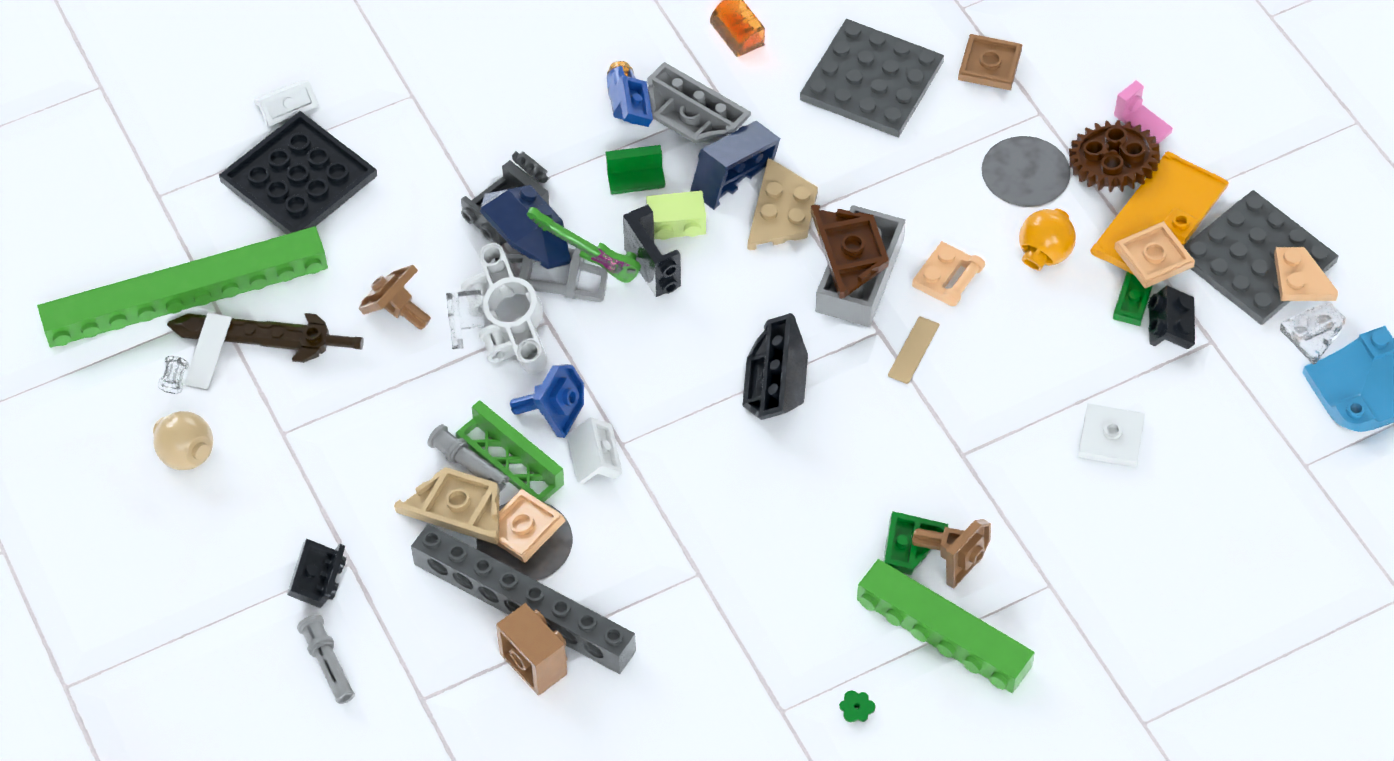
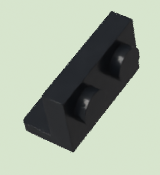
M1166 285L1160 291L1153 294L1148 302L1149 344L1156 347L1162 341L1167 340L1185 349H1190L1195 345L1194 297Z
M306 538L302 544L287 595L318 608H321L328 599L333 600L339 583L335 582L337 573L340 574L347 559V557L343 556L345 545L339 543L335 549H332Z

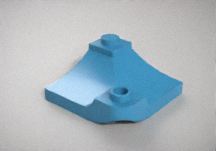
M1385 325L1359 334L1356 340L1342 349L1304 366L1302 371L1304 377L1327 413L1339 426L1357 432H1366L1394 423V338Z

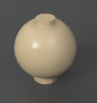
M174 412L160 418L153 427L155 452L159 459L172 469H194L203 464L212 452L214 442L212 430L201 416L193 412Z

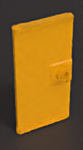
M1169 151L1165 152L1160 159V163H1158V170L1152 171L1153 177L1151 179L1146 178L1145 184L1140 185L1098 241L1090 249L1091 254L1133 274L1114 249L1115 242L1164 221L1180 243L1185 245L1201 221L1227 189L1229 182L1180 158V156Z

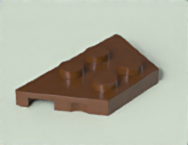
M811 205V215L839 299H843L886 269L889 265V258L874 215L861 212L852 213L849 210L838 208L837 212L820 210V205Z

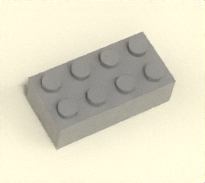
M851 205L849 211L852 213L861 212L874 215L889 258V265L843 299H839L827 264L816 291L815 312L871 327L904 241L906 219Z

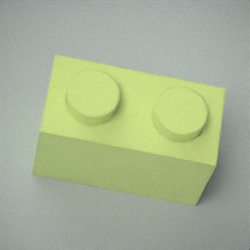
M702 191L646 196V205L650 206L654 216V239L666 240L674 237H695L706 234V212Z

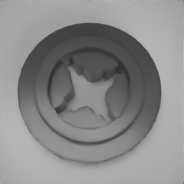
M516 150L512 154L513 161L537 181L546 183L550 179L546 175L548 171L523 150L521 153H518Z

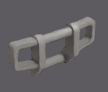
M569 248L571 265L567 284L530 279L535 260L529 259L523 254H506L510 263H522L519 278L529 282L535 291L561 294L569 299L577 298L595 302H602L604 300L608 280L607 270L585 263L584 259L579 256L581 250L578 248ZM581 270L601 276L598 292L577 290Z

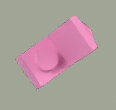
M1135 80L1117 95L1114 116L1124 124L1131 121L1132 128L1140 124L1141 132L1150 130V137L1155 136L1156 144H1159L1172 133L1173 127L1142 105L1144 85Z

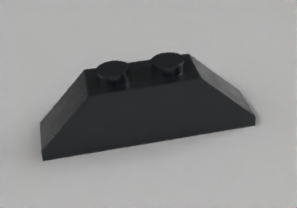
M792 313L767 320L763 327L765 330L756 339L747 356L742 406L760 420L788 413L802 405L805 400L808 353L796 318Z

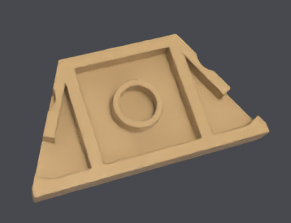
M768 159L750 230L747 250H755L757 245L772 242L774 246L783 244L788 240L796 241L808 238L812 221L811 205L816 204L818 187L773 159Z
M444 467L431 480L423 482L416 487V494L404 502L398 500L394 504L396 513L496 545L499 542L500 489L496 482Z

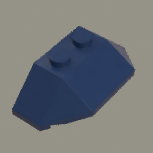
M531 185L484 194L480 213L513 249L529 259L541 262L540 265L546 269L570 263L568 243L547 230L543 231L527 216L529 208L534 207L564 227L563 220Z

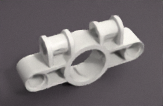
M488 243L479 252V260L484 272L465 280L461 284V290L467 295L470 303L468 305L470 313H485L491 324L479 332V338L485 343L488 351L486 354L489 362H500L516 355L526 372L530 374L540 373L547 365V356L536 330L543 316L541 301L529 282L515 276L503 248L497 243ZM494 258H499L497 262L490 263ZM514 294L527 296L530 308L523 317H518L512 322L499 321L496 308L503 299L513 297ZM537 353L533 359H526L528 355Z

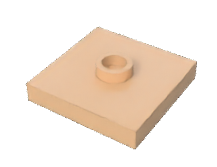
M1164 221L1115 242L1114 249L1145 289L1194 267L1195 260Z
M521 489L499 511V542L497 545L526 563L566 520L561 513Z

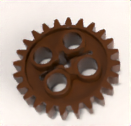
M1106 120L1105 126L1102 127L1098 123H1094V130L1086 127L1085 135L1078 133L1077 140H1072L1071 142L1072 148H1069L1070 168L1073 169V175L1079 176V182L1087 180V187L1097 184L1098 191L1102 190L1105 186L1108 187L1109 192H1112L1114 187H1118L1123 192L1126 185L1131 189H1135V182L1144 185L1145 177L1151 179L1153 177L1152 171H1157L1158 163H1160L1159 144H1156V137H1150V130L1141 132L1140 124L1132 128L1131 121L1121 125L1120 120H1117L1115 125H1111Z

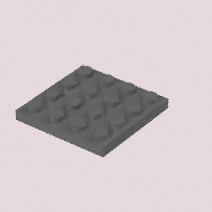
M846 18L801 90L800 100L899 138L944 63V55Z
M1255 190L1250 191L1184 245V248L1195 260L1194 267L1191 270L1260 325L1266 323L1291 302L1281 301L1274 258L1276 247H1305L1324 273L1335 265L1339 258L1338 254Z

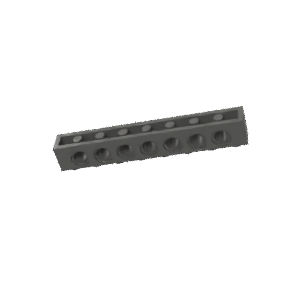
M430 524L426 525L411 545L414 565L507 615L526 603L533 611L536 609L544 616L547 626L552 631L557 630L563 636L567 647L618 674H621L636 652V635L634 632Z

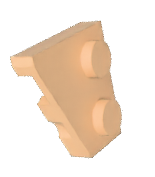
M1276 247L1274 258L1281 301L1337 300L1338 290L1305 247Z

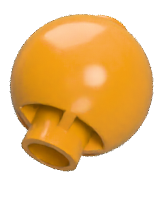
M1058 208L1054 210L1043 209L1032 213L1025 219L1019 232L1020 247L1025 253L1021 259L1022 262L1034 270L1041 271L1045 264L1048 266L1056 265L1070 256L1075 247L1076 232L1069 219V215L1065 211Z

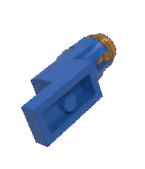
M613 62L609 66L606 76L613 117L631 124L649 127L653 121L647 81L636 79L633 68L627 62Z

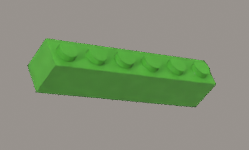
M877 559L858 584L857 600L864 608L878 612L892 625L901 626L911 632L917 640L921 642L926 641L936 647L943 656L956 659L968 671L975 674L979 673L989 679L998 689H1005L1013 694L1033 666L1035 655L1033 650L880 559Z

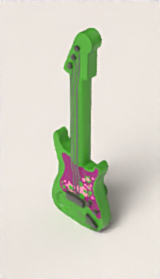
M529 208L527 216L543 231L547 230L580 249L579 256L605 268L610 275L621 282L629 283L637 277L641 265L636 261L637 255L629 251L626 255H622L611 250L601 242L597 247L557 224L537 208Z

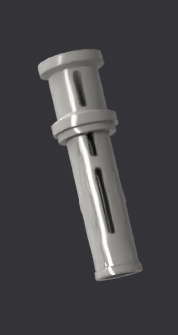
M441 424L437 426L430 434L427 445L430 448H437L445 454L449 462H458L477 477L498 483L500 492L506 487L507 484L503 483V481L509 482V477L469 449L467 441L463 438L458 439L451 434L446 425Z
M321 615L308 616L297 625L298 632L304 635L308 643V653L316 657L335 696L336 702L338 704L347 703L355 697V693L333 651L334 640L331 636L327 635L323 626L324 619Z

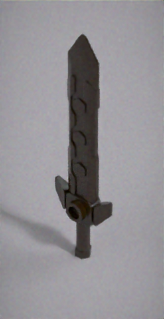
M188 313L168 321L167 326L181 338L199 340L207 315ZM305 313L307 325L232 318L224 342L298 350L291 358L292 362L304 363L319 357V354H323L326 351L327 346L362 350L364 338L330 335L326 322L317 314Z

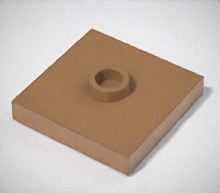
M970 34L960 66L958 80L1011 91L1023 44Z

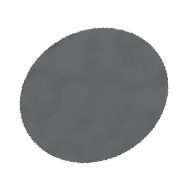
M1015 136L996 143L985 154L981 167L983 180L989 190L998 198L1019 206H1038L1053 201L1064 192L1070 180V166L1062 151L1050 142L1032 136Z
M505 503V504L499 506V511H500L507 503ZM547 504L548 506H550V507L553 508L554 510H556V511H558L559 513H561L558 509H556V508L553 507L552 505ZM564 516L566 521L526 563L496 544L476 539L477 550L537 581L553 574L565 563L572 549L573 534L570 524Z

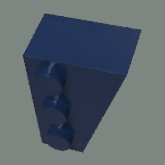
M756 120L740 127L729 135H724L720 140L710 145H705L698 154L699 160L690 192L702 191L704 203L715 210L720 205L719 199L727 192L733 195L738 190L736 185L745 177L751 180L766 167L768 159H775L781 138Z

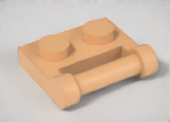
M941 241L914 277L912 287L950 306H956L961 300L962 292L975 274L980 273L986 264L981 257L977 255L971 256ZM960 266L966 268L953 287L946 289L945 287Z

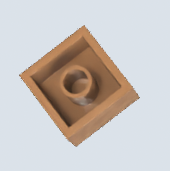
M524 603L496 624L500 655L538 696L567 675L566 641L557 630L552 631L547 626L544 616L535 609L533 611Z

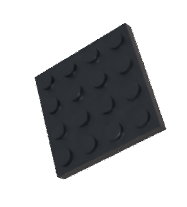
M299 111L220 173L219 179L222 184L285 234H290L317 226L378 175L375 167L303 112Z

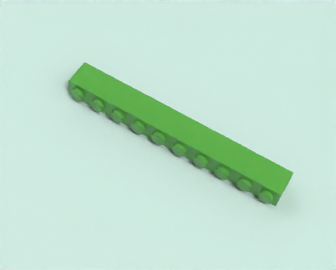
M316 226L38 304L37 308L49 347L52 348L64 346L80 339L92 338L108 331L120 330L136 323L148 322L164 315L176 314L192 307L204 306L220 299L232 298L248 291L260 290L276 283L288 282L304 275L316 274L328 269L320 236Z

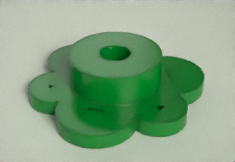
M850 690L844 694V700L839 703V709L844 712L843 717L847 722L852 723L857 720L866 722L868 715L875 712L876 705L872 700H869V695L866 692L858 694L856 691Z

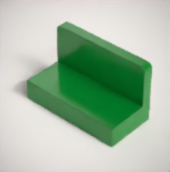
M661 145L605 152L606 171L612 195L665 188Z

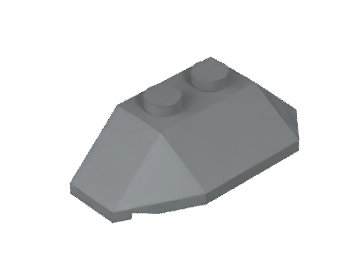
M663 62L647 78L653 119L695 144L731 134L751 116V111L666 62Z

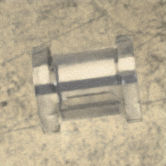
M167 356L163 361L164 372L162 377L158 379V388L165 393L179 394L183 390L182 380L184 373L188 372L190 365L182 357Z

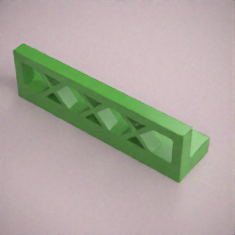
M481 400L471 407L472 419L455 432L458 439L463 438L467 441L469 449L504 475H507L509 482L518 490L523 489L542 502H545L564 485V470L559 464ZM478 427L485 433V439L472 440L467 435ZM489 447H502L506 450V457H493L489 454ZM509 464H523L527 468V474H513L509 470ZM530 481H543L548 487L540 494H537L530 488Z

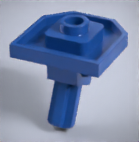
M552 365L543 383L534 387V394L510 401L511 411L514 415L538 409L557 437L565 438L584 406V382L573 365Z

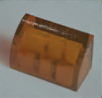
M723 0L716 6L711 14L710 24L736 58L765 45V27L744 0Z

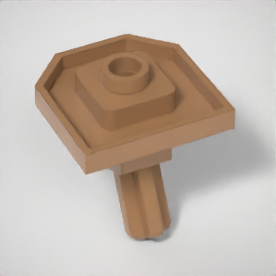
M413 264L394 270L386 277L383 275L378 277L370 285L372 290L361 300L358 307L363 315L384 308L397 319L400 315L420 330L424 329L431 320L427 313L411 302L412 295L404 288L405 284L418 272V269Z
M985 519L974 520L965 531L945 527L943 533L918 528L913 533L912 543L914 546L940 550V557L946 560V584L954 589L983 558L991 541V523Z

